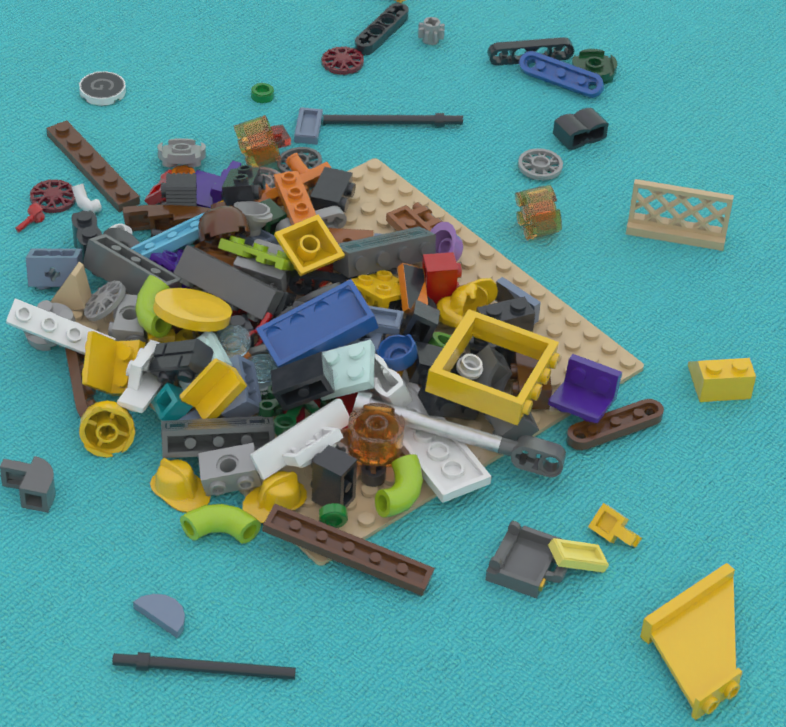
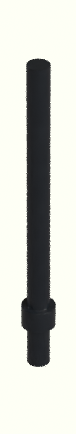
M435 113V115H323V124L435 125V127H444V125H463V115H445L444 113Z
M138 652L137 655L113 653L112 665L136 667V670L149 671L150 668L291 680H295L296 675L295 667L151 656V653Z

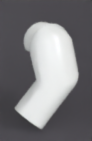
M84 184L72 187L79 208L83 211L91 210L94 214L102 210L98 199L93 201L88 199Z

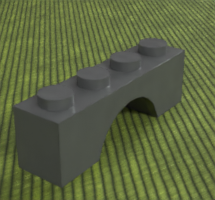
M487 345L476 354L482 361L483 372L475 381L504 392L512 372L505 357L493 347ZM531 411L529 415L524 414L518 426L484 413L485 418L493 425L494 431L492 433L494 435L516 441L520 436H532L539 431Z

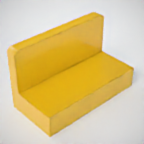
M215 358L179 397L183 402L194 406L202 419L217 418L247 387V384L236 368Z

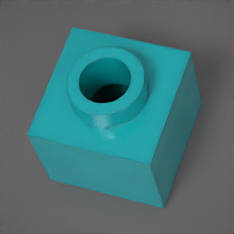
M166 383L151 401L160 420H179L193 407L180 399L179 395L183 392L182 388Z

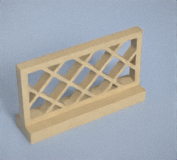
M635 179L626 235L723 251L734 195ZM638 188L649 190L652 195L644 199L639 194ZM666 193L674 194L677 199L668 203L663 195ZM694 197L698 198L702 203L693 207L687 200ZM655 199L663 205L656 210L649 204ZM718 201L727 203V206L717 211L712 204ZM680 203L688 209L681 214L673 208ZM643 206L649 214L635 213V210ZM707 207L712 214L703 218L698 211ZM668 210L674 218H664L660 214ZM693 215L698 222H688L684 218ZM718 219L723 227L712 226L708 223Z

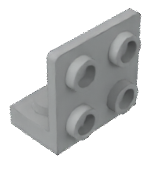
M255 239L254 243L268 246V252L277 254L278 250L284 251L280 245L261 239ZM237 256L233 264L240 271L275 289L286 292L289 286V274L291 271L275 268V266L257 262L255 258L246 257L245 259Z

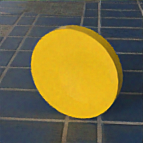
M187 288L162 290L156 294L153 310L159 318L171 325L192 331L212 332L222 330L229 325L232 315L231 307L222 299L203 291Z

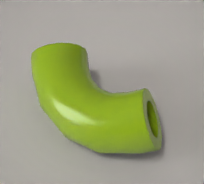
M149 275L137 295L135 312L139 325L152 336L162 338L169 333L172 325L155 314L153 305L156 294L162 290L170 289V287L159 278Z
M416 454L400 457L391 463L395 476L394 484L390 488L378 490L375 495V508L381 517H392L405 512L419 498L423 478L420 461Z
M226 504L204 505L180 517L182 529L194 541L207 534L221 532L233 536L242 544H246L256 537L261 527L260 521L239 507Z

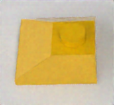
M319 214L274 233L275 238L300 276L340 260L345 256Z

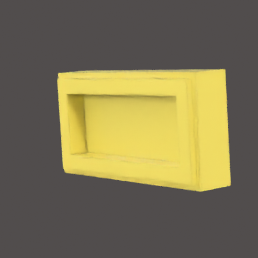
M553 538L548 544L559 567L603 573L609 567L600 546L597 544Z

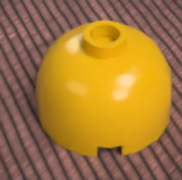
M108 400L96 402L88 407L81 417L79 435L84 443V447L90 453L106 458L113 457L111 453L125 452L133 443L135 436L134 421L130 412L126 408L119 406L117 402Z

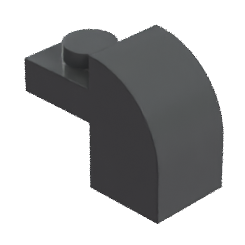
M34 456L31 464L3 459L0 465L2 486L19 489L21 508L48 513L55 499L54 473L51 465L46 460Z

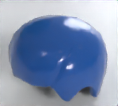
M398 334L384 339L376 353L384 359L389 369L397 372L406 370L414 364L417 359L418 349L416 342L410 334L406 336Z

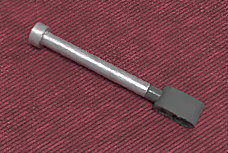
M360 391L357 394L352 412L354 417L366 420L367 415L507 455L511 457L512 463L517 468L546 477H556L563 470L566 451L557 443L529 435L520 436L515 441L372 399L373 393L367 391ZM553 457L558 462L551 463L546 458Z

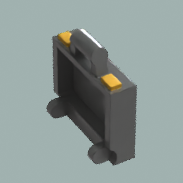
M511 521L497 552L489 561L485 580L537 599L546 581L560 583L568 570L567 567H559L557 565L555 571L551 572L556 561L548 544L553 538H561L527 526L521 527L518 522Z

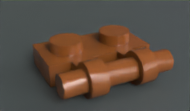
M416 202L412 209L405 205L386 213V221L396 231L414 227H422L431 231L436 224L443 222L440 218H435L432 215V211L419 202Z

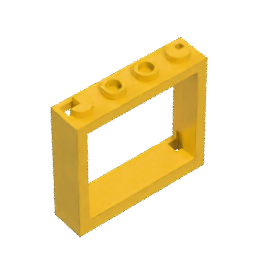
M469 309L429 369L425 391L518 426L524 414L529 415L533 405L532 400H538L542 384L546 385L550 378L551 368H556L557 361L560 358V354L557 353L559 342ZM472 337L539 360L518 397L450 372Z

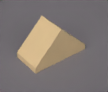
M78 262L50 301L51 303L66 305L71 310L85 309L86 302H88L92 294L84 265L81 262Z

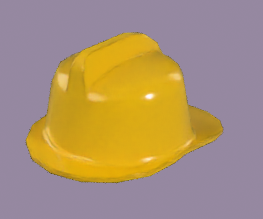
M161 459L160 466L150 482L151 490L174 509L186 513L209 504L211 496H206L201 479L194 474L192 467L186 461Z
M277 471L263 480L261 486L246 495L243 501V510L254 516L260 523H264L274 504L292 511L296 510L305 503L307 491L304 485L298 482L297 474L294 471Z

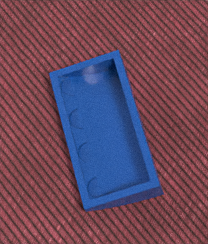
M352 279L256 328L274 364L279 368L319 352L343 347L379 327L373 312Z

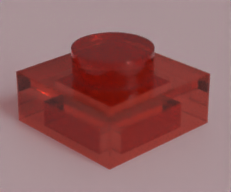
M283 124L260 129V137L268 150L291 145V137Z

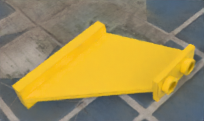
M728 563L646 616L643 620L640 637L647 644L653 642L693 708L691 717L694 720H697L705 713L707 715L711 714L726 698L732 699L741 687L739 684L743 671L739 668L736 669L733 579L735 569Z

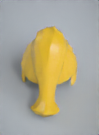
M480 278L459 286L451 296L438 301L436 307L440 310L439 321L446 326L457 328L469 309L476 312L477 307L489 305L497 298L498 289L496 283L491 278Z

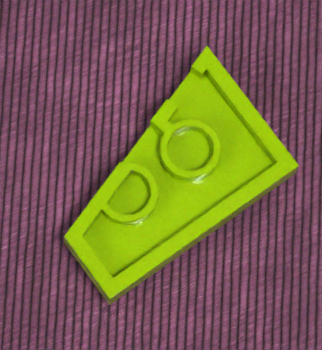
M233 235L230 236V239H220L218 248L247 258H255L257 262L272 265L281 270L293 271L295 269L284 251L278 250L277 254L268 252V246L254 243L252 247L244 244L245 239Z

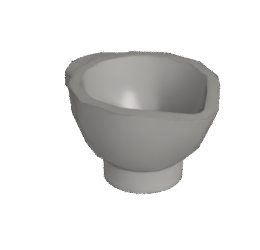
M254 201L234 203V206L240 209L246 216L251 232L249 236L251 237L260 235L261 228L267 222L272 221L273 214L270 213V207L266 204Z

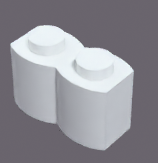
M375 354L374 388L370 389V391L376 396L381 397L385 403L402 408L407 407L413 401V398L402 378L397 372L388 368L382 357Z

